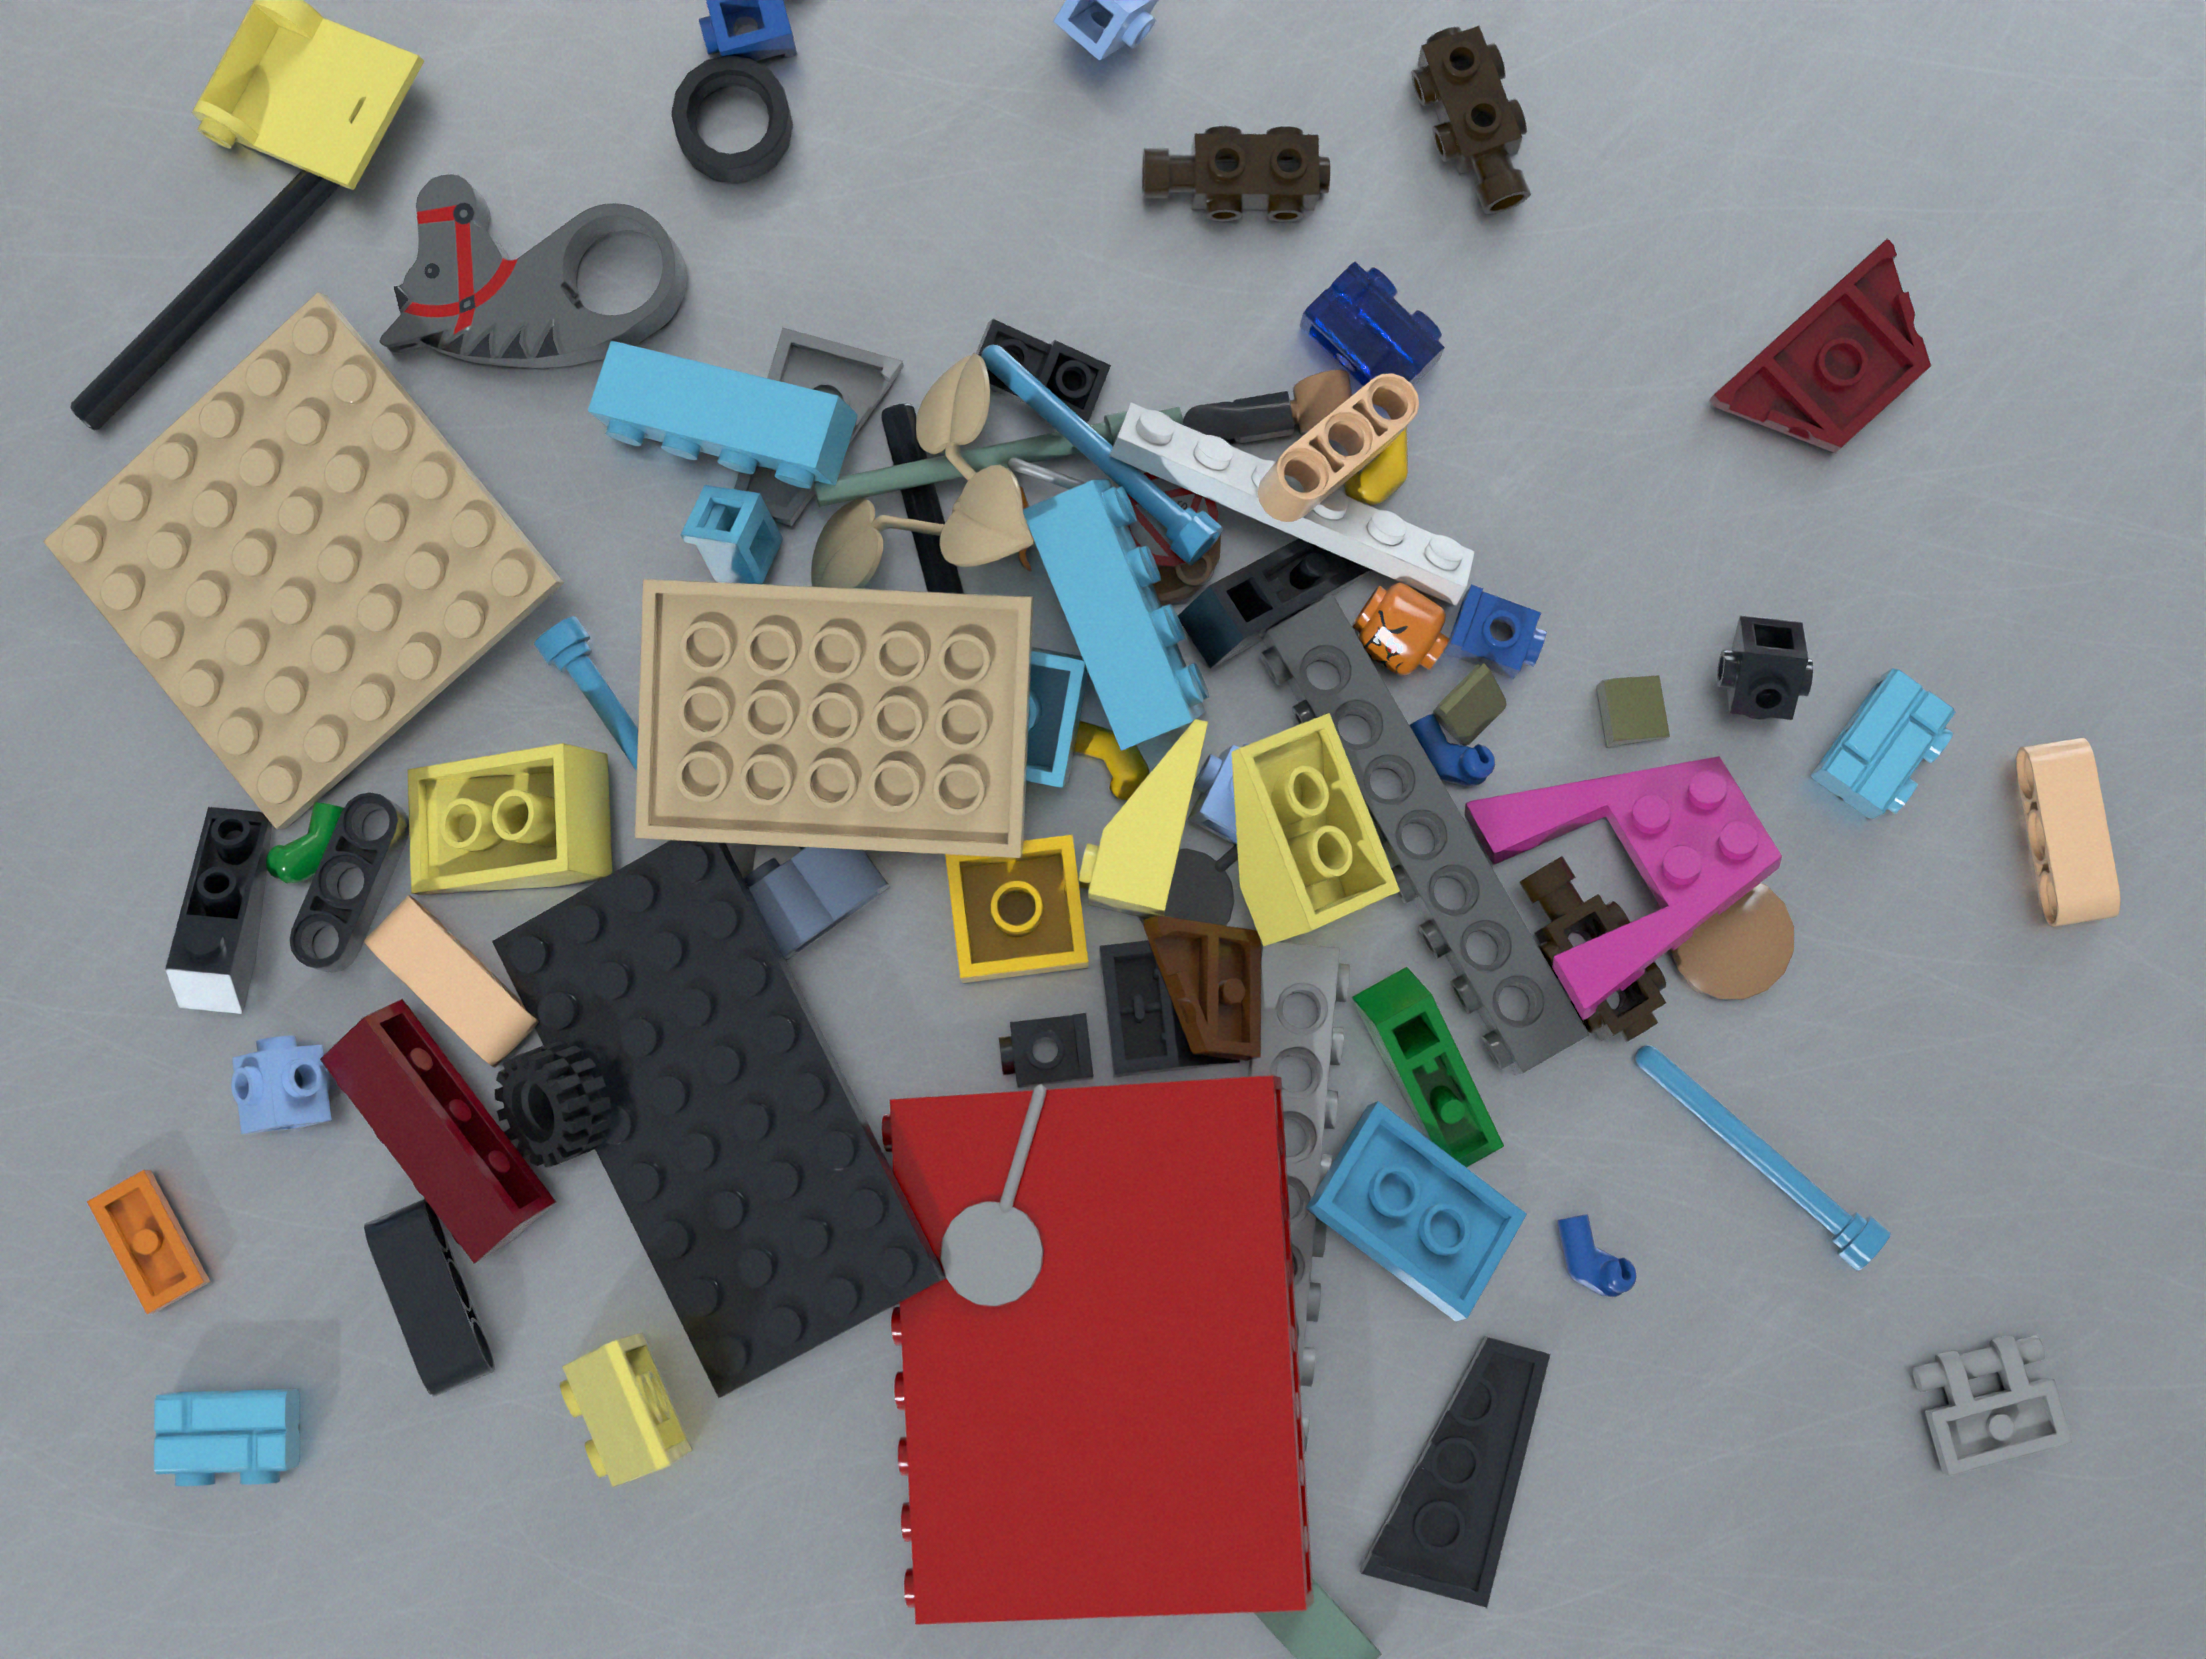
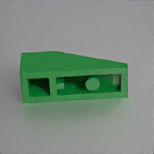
M1405 967L1352 996L1379 1054L1425 1137L1466 1168L1503 1148L1504 1144L1433 995L1411 970Z

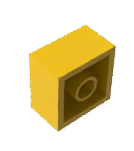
M1073 835L1024 840L1023 856L1021 858L945 854L959 973L962 983L1088 968L1089 961Z

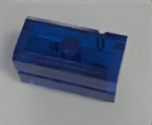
M1356 261L1306 308L1300 322V327L1362 387L1381 374L1391 373L1404 377L1414 386L1437 364L1445 349L1438 341L1442 337L1440 329L1426 314L1419 310H1415L1410 314L1394 299L1397 295V289L1386 275L1374 267H1371L1366 272Z

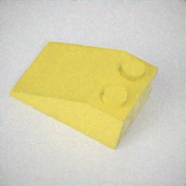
M1330 713L1231 751L1239 882L1263 946L1313 931L1400 891Z
M1195 719L1103 829L1100 845L1087 843L1079 875V888L1089 890V906L1146 919L1158 915L1164 916L1208 725L1207 721Z
M560 743L407 769L411 894L427 895L555 887L599 881L612 874L607 753Z
M642 1332L612 1341L562 1366L567 1377L566 1380L559 1383L563 1399L574 1418L583 1415L592 1437L591 1440L585 1442L589 1461L599 1478L608 1475L612 1487L667 1467L692 1451Z

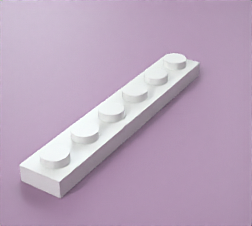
M1130 404L1109 456L1457 606L1467 588L1474 551L1461 546L1450 537L1435 535L1405 522L1398 515L1390 511L1378 510L1352 499L1339 489L1335 490L1307 515L1297 521L1283 522L1276 520L1264 511L1258 497L1259 483L1274 465V461L1262 460L1230 446L1222 438L1205 435L1179 424L1162 412L1147 410L1136 404ZM1284 475L1291 488L1305 493L1303 486L1297 479Z

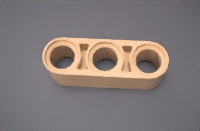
M1393 373L1381 374L1373 378L1286 449L1259 483V503L1264 511L1279 521L1293 522L1299 520L1390 446L1418 412L1419 399L1413 385L1404 377ZM1373 404L1381 406L1386 410L1391 420L1381 417L1375 411ZM1329 440L1339 442L1347 451L1348 456L1336 452L1329 443ZM1284 475L1297 479L1303 486L1305 493L1291 488Z
M2076 738L2020 747L2016 756L2017 779L2040 902L2046 921L2050 926L2056 927L2116 917L2120 911V889L2096 761L2090 743L2086 738Z
M408 895L364 940L368 948L474 1052L494 1068L539 1023L536 1018L526 1011L522 1001L411 895Z

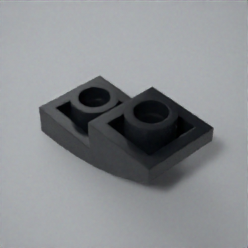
M995 319L989 321L976 354L981 356L983 350L989 345L1002 347L1081 419L1088 423L1111 365L1059 341L1054 340L1049 344ZM987 369L990 390L1027 404Z

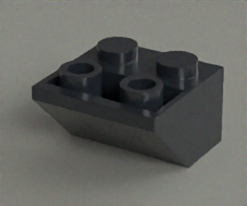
M1148 940L1102 945L1099 947L1113 1077L1240 1063V1060L1192 1053Z

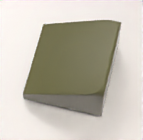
M1478 664L1437 705L1433 713L1438 723L1459 744L1467 746L1505 709L1507 704L1491 670L1485 664L1481 666Z
M1659 675L1606 679L1596 686L1607 747L1670 737Z

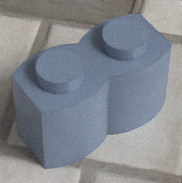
M799 847L801 851L782 865L774 857L757 867L744 878L784 959L788 960L890 887L864 850Z

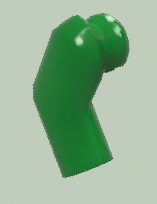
M314 802L308 833L284 846L277 845L268 852L266 868L270 875L276 879H281L285 883H299L315 875L344 808Z

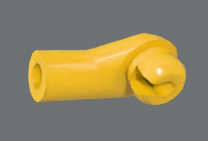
M1407 427L1390 446L1366 465L1362 471H1358L1345 482L1346 496L1361 503L1374 506L1383 503L1403 485L1408 474Z
M1084 721L1079 722L1074 751L1104 760L1110 774L1113 776L1109 786L1110 791L1117 798L1128 800L1149 775V767L1137 745L1121 751L1113 730Z

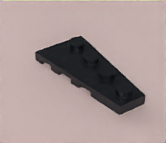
M1484 1337L1360 1569L1361 1574L1485 1608L1488 1607L1550 1358L1549 1353Z

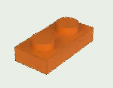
M142 1170L87 1201L146 1314H154L210 1282L151 1170Z

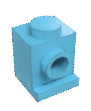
M704 485L680 534L684 543L696 544L715 581L727 583L762 584L783 541V537L760 493Z

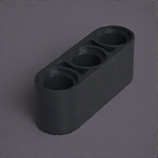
M368 792L359 794L348 801L342 810L293 924L289 938L291 951L298 961L308 967L333 973L343 971L352 965L361 950L408 840L409 818L403 808L381 794ZM385 809L390 821L387 831L376 840H366L362 832L363 820L373 810ZM359 867L364 876L363 888L355 897L343 900L337 890L338 878L348 868ZM332 925L338 932V946L333 954L327 958L319 959L313 952V937L322 927Z
M426 1199L365 1223L364 1232L369 1249L416 1369L429 1394L435 1397L494 1372V1360L439 1218Z

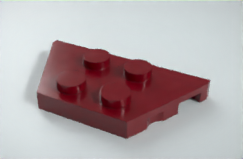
M1888 238L1883 241L1721 387L1709 401L1721 410L1831 452H1838L1931 367L1924 340L1914 327L1915 311L1909 292H1903L1895 267L1894 259L1897 253L1894 244Z

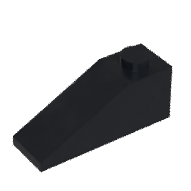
M1298 538L1209 585L1178 615V618L1211 669L1262 641L1267 630L1331 594H1337L1373 570Z

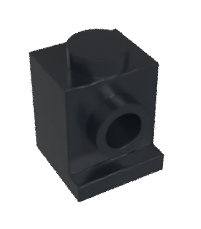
M1086 1013L1010 1022L1011 1036L999 1037L1003 1075L1016 1074L1018 1088L1037 1086L1039 1084L1047 1085L1090 1080L1094 1077ZM1043 1038L1051 1039L1058 1047L1057 1056L1048 1063L1038 1061L1033 1055L1034 1044Z

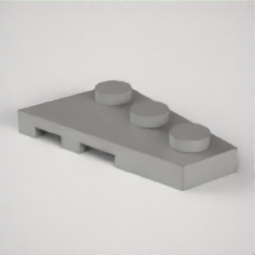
M782 327L767 378L838 395L858 414L850 444L904 366L903 361ZM756 466L754 474L739 472L734 489L760 493L773 520L789 526L794 524L815 494L814 482H818L813 480L810 489L797 487L775 477V470Z

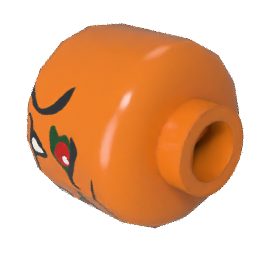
M1395 583L1388 590L1378 586L1352 625V628L1359 631L1357 637L1369 657L1399 676L1409 675L1419 664L1430 670L1450 638L1441 633L1446 619L1445 611L1439 605L1403 583Z

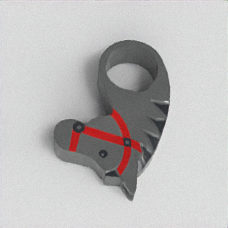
M454 174L440 175L429 180L418 194L416 201L419 241L417 258L413 266L406 273L403 284L394 287L400 316L384 332L379 342L393 353H401L429 346L443 354L462 360L507 367H564L605 359L611 340L636 346L662 328L674 316L685 293V263L676 243L655 218L639 208L619 203L602 204L581 212L522 256L510 260L504 248L487 232L490 213L484 198L461 176ZM621 230L637 231L652 237L657 241L661 250L663 262L662 275L655 292L642 306L625 314L603 315L585 308L581 300L575 302L574 297L578 295L576 285L578 265L583 254L592 243L606 234Z

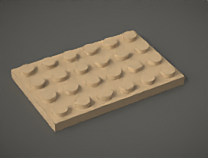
M643 579L635 838L1021 858L1023 856L1034 597Z

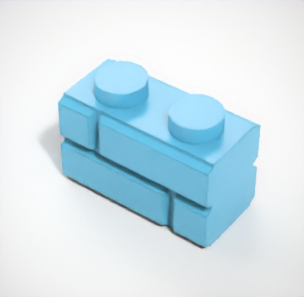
M1892 668L1881 675L1810 776L1830 792L1843 798L1844 802L1867 818L1874 819L1884 814L1887 809L1896 814L1909 800L1918 785L1909 777L1922 759L1929 763L1935 761L1950 742L1954 733L1947 729L1946 725L1956 712L1953 707L1930 691L1924 690L1922 685L1899 669Z
M298 1389L169 1392L156 1395L154 1400V1431L156 1432L154 1439V1471L156 1474H175V1486L215 1484V1473L240 1472V1484L279 1483L280 1471L299 1467L300 1392Z

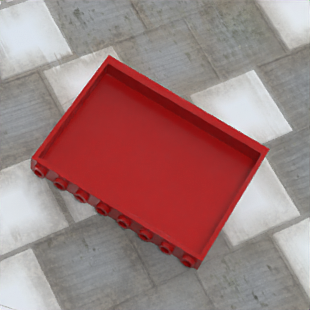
M1268 1075L1046 1089V1096L1013 1202V1207L1026 1213L1038 1228L1044 1248L1042 1270L1033 1287L1016 1301L999 1306L975 1304L959 1295L950 1282L944 1279L901 1302L900 1307H894L892 1310V1338L896 1346L902 1345L903 1371L897 1372L895 1376L894 1394L897 1409L905 1411L906 1437H900L898 1443V1466L900 1474L908 1476L909 1502H904L901 1510V1531L904 1541L911 1542L913 1564V1568H907L905 1572L904 1595L907 1607L915 1608V1625L1306 1611L1314 1603L1281 1077ZM1034 1090L889 1099L890 1113L884 1114L882 1118L883 1146L886 1152H892L893 1173L943 1272L944 1268L941 1262L942 1241L952 1220L967 1207L987 1201L1000 1203Z

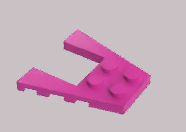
M1720 756L1478 799L1465 803V817L1493 865L1606 817L1661 909L1554 956L1553 969L1583 1020L1594 1014L1597 1006L1619 988L1623 991L1645 973V968L1670 948L1675 950L1691 938L1693 930L1716 912L1718 915L1723 913L1779 869L1782 859L1781 853Z

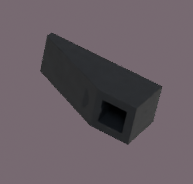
M208 807L165 967L179 1008L243 1014L257 956L267 873L266 857L270 848L272 824L263 812Z

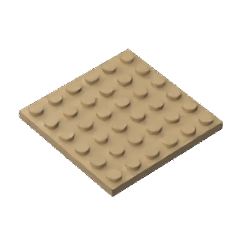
M319 292L43 541L276 829L288 828L314 802L322 798L564 584L557 573L330 298Z

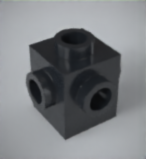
M1739 616L1732 649H1723L1721 651L1717 669V685L1727 689L1730 714L1745 715L1759 720L1768 718L1793 720L1798 697L1809 695L1813 679V661L1808 658L1803 622Z

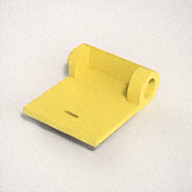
M253 0L193 108L192 114L201 121L197 130L208 139L223 147L231 149L236 141L354 190L421 69L424 60L417 54L325 19L304 0Z

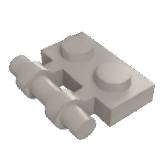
M2011 1335L1996 1338L1990 1341V1347L1962 1355H1959L1956 1350L1935 1355V1362L1913 1368L1914 1381L1920 1392L1943 1387L1949 1405L1925 1411L1942 1474L1950 1476L2073 1443L2055 1379L2045 1378L2029 1383L2024 1365L2045 1359L2044 1347L2038 1335L2014 1340ZM1998 1372L2001 1376L2004 1390L1973 1398L1968 1380Z

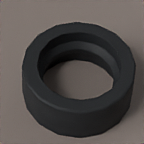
M727 55L706 60L687 73L675 92L671 116L680 148L695 169L714 180L739 183L757 179L777 166L789 147L793 122L785 89L771 70L753 59ZM739 86L749 88L759 94L767 105L769 114L767 132L761 141L749 150L733 154L718 152L706 145L698 134L696 125L698 107L704 98L717 89Z

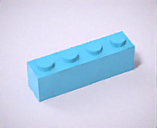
M612 340L610 341L588 408L589 413L607 426L605 434L615 440L635 446H641L644 438L663 442L661 446L663 450L690 460H697L700 452L719 456L717 461L719 464L746 474H754L756 466L775 470V477L790 485L807 489L811 488L813 480L836 485L858 414L838 395Z

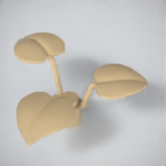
M976 353L966 356L941 375L922 400L916 419V436L920 447L931 454H938L945 450L947 459L968 480L962 494L953 505L952 515L945 524L882 515L875 519V508L872 502L861 498L845 504L830 517L818 537L811 565V582L813 587L862 589L875 574L882 557L883 538L880 532L890 528L940 536L942 555L948 562L960 567L990 563L1033 545L1034 541L1024 517L1021 490L1015 475L1009 469L1000 465H992L976 473L960 453V445L969 444L979 436L989 411V377L985 361L981 356Z

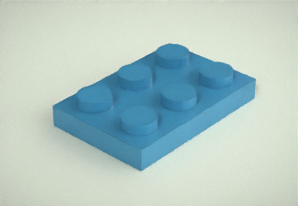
M1379 1101L1367 1105L1305 1208L1456 1322L1468 1319L1527 1215L1523 1210Z

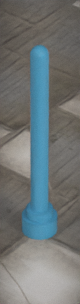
M989 345L983 350L981 357L985 361L987 369L1117 485L1123 486L1127 494L1168 529L1165 536L1172 541L1170 549L1189 566L1195 564L1214 545L1221 535L1223 527L1205 511L1197 513L1191 507L1186 510L1182 509L1138 468L1109 456L1113 446L1002 347Z
M576 616L566 618L538 637L534 645L548 665L556 664L560 672H569L637 771L638 728L588 657L592 653L591 648L587 644L590 639L589 634Z
M1645 1045L1637 1051L1636 1062L1642 1070L1834 1234L1831 1241L1839 1247L1837 1255L1852 1268L1860 1271L1886 1244L1891 1233L1872 1216L1864 1219L1857 1212L1853 1215L1847 1213L1656 1047Z

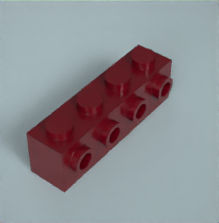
M403 999L363 1017L320 1058L321 1062L336 1080L339 1088L346 1093L374 1130L377 1138L386 1146L411 1179L416 1190L423 1195L451 1232L454 1240L463 1248L474 1264L513 1241L556 1203V1200Z

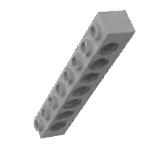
M1284 942L1263 946L1261 943V1057L1249 1060L1248 1077L1277 1076L1279 1063L1288 1056H1297L1304 1059L1312 1072L1311 1082L1304 1091L1291 1092L1282 1087L1284 1119L1298 1122L1306 1134V1143L1302 1151L1292 1157L1286 1156L1288 1184L1296 1189L1300 1197L1299 1210L1290 1219L1292 1257L1294 1260L1293 1273L1300 1386L1312 1387L1315 1348L1304 1347L1306 1321H1318L1321 1283L1310 1282L1312 1257L1323 1258L1327 1225L1305 1208L1333 1162L1332 1155L1322 1154L1324 1128L1335 1129L1337 1119L1338 1091L1327 1090L1329 1065L1340 1066L1342 1060L1344 1028L1333 1027L1335 1001L1346 1002L1350 965L1339 963L1340 948ZM1294 993H1302L1313 999L1317 1006V1018L1312 1026L1297 1028L1287 1022L1283 1014V1004L1286 997ZM1302 1412L1304 1450L1306 1452L1309 1433V1413Z

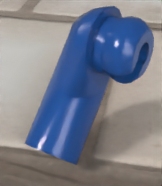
M1434 713L1409 725L1442 781L1469 787L1483 783L1487 776L1493 772L1495 758L1490 749L1480 744L1471 748L1449 743Z
M1588 1214L1557 1220L1567 1270L1573 1280L1601 1296L1617 1297L1632 1289L1637 1278L1634 1265L1625 1258L1618 1259L1595 1247Z

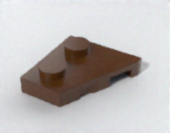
M1160 915L1145 919L1144 931L1192 1053L1242 1061L1260 1058L1261 939L1258 931Z

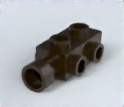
M1480 26L1464 31L1460 27L1443 29L1430 36L1426 41L1427 44L1421 45L1418 59L1419 68L1411 72L1416 95L1422 106L1432 103L1434 105L1440 124L1433 126V137L1441 159L1444 162L1454 159L1459 174L1475 169L1480 182L1476 187V192L1484 213L1495 214L1509 210L1526 201L1531 195L1522 170L1514 169L1510 158L1518 154L1523 138L1522 135L1527 133L1522 108L1516 98L1508 100L1501 83V79L1505 78L1502 56L1495 43L1486 44ZM1468 59L1471 68L1460 71L1451 64ZM1479 112H1485L1489 114L1493 124L1487 127H1480L1472 119L1476 118Z
M1232 126L1211 127L1205 130V134L1195 133L1191 155L1169 154V148H1143V198H1168L1169 192H1192V209H1205L1206 218L1214 221L1237 220L1243 216V210H1267V218L1273 221L1290 222L1300 220L1304 217V210L1315 209L1320 193L1329 192L1330 158L1329 156H1319V135L1303 134V131L1296 127H1275L1269 129L1266 134H1242L1239 128ZM1215 162H1236L1237 168L1231 172H1224L1216 166ZM1277 162H1298L1299 169L1295 172H1285L1278 166Z
M1563 856L1519 882L1531 903L1533 904L1538 901L1551 923L1534 934L1541 943L1538 945L1540 951L1557 979L1558 976L1553 969L1554 956L1574 948L1568 939L1571 933L1581 935L1585 942L1630 923L1627 915L1616 902L1610 901L1605 904L1599 894L1583 902L1571 882L1576 877ZM1654 961L1645 968V973L1623 991L1620 988L1616 991L1620 999L1616 1009H1612L1605 999L1597 1006L1594 1014L1583 1020L1572 1000L1571 1004L1589 1033L1596 1032L1599 1039L1603 1041L1620 1032L1624 1041L1628 1042L1659 1023L1652 1012L1666 1004L1660 993L1661 990L1666 988V980Z

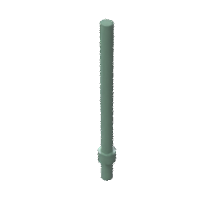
M1179 407L1159 411L1169 416L1173 421L1183 425V417ZM1127 411L1105 415L1104 422L1089 426L1113 446ZM1059 432L962 451L960 453L963 459L978 473L992 465L1009 468L1008 461L1011 458H1018L1033 463L1081 452ZM946 455L838 477L835 486L823 482H814V490L818 506L822 507L964 476L947 459Z

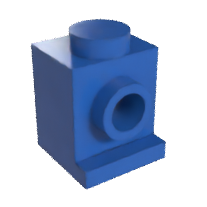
M706 0L710 16L699 18L698 20L708 55L720 53L721 57L731 55L750 58L754 61L780 54H785V57L797 55L783 0ZM745 25H752L758 29L736 35L739 28Z
M1471 584L1462 600L1444 654L1474 665L1479 664L1481 666L1485 664L1491 671L1514 679L1521 671L1523 663L1534 667L1538 660L1547 631L1536 628L1541 612L1483 591V588ZM1499 621L1508 624L1512 630L1511 639L1507 641L1496 640L1490 632L1491 623Z

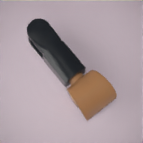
M1330 370L1311 375L1294 385V400L1289 399L1288 391L1236 399L1233 403L1227 401L1197 405L1186 412L1183 418V425L1205 435L1222 438L1230 445L1238 441L1246 443L1294 435L1295 424L1299 425L1300 434L1305 435L1352 396L1349 374L1344 370Z

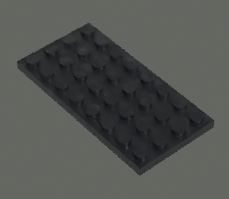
M670 840L492 941L526 1011L539 1021L535 1030L543 1046L559 1041L568 1042V1048L577 1046L583 1050L580 1061L591 1058L596 1065L591 1072L594 1079L600 1076L603 1077L606 1087L599 1089L601 1097L610 1098L611 1108L602 1111V1114L611 1118L610 1128L602 1131L607 1136L602 1144L597 1145L595 1150L718 1398L736 1391L946 1279L918 1220L726 843Z

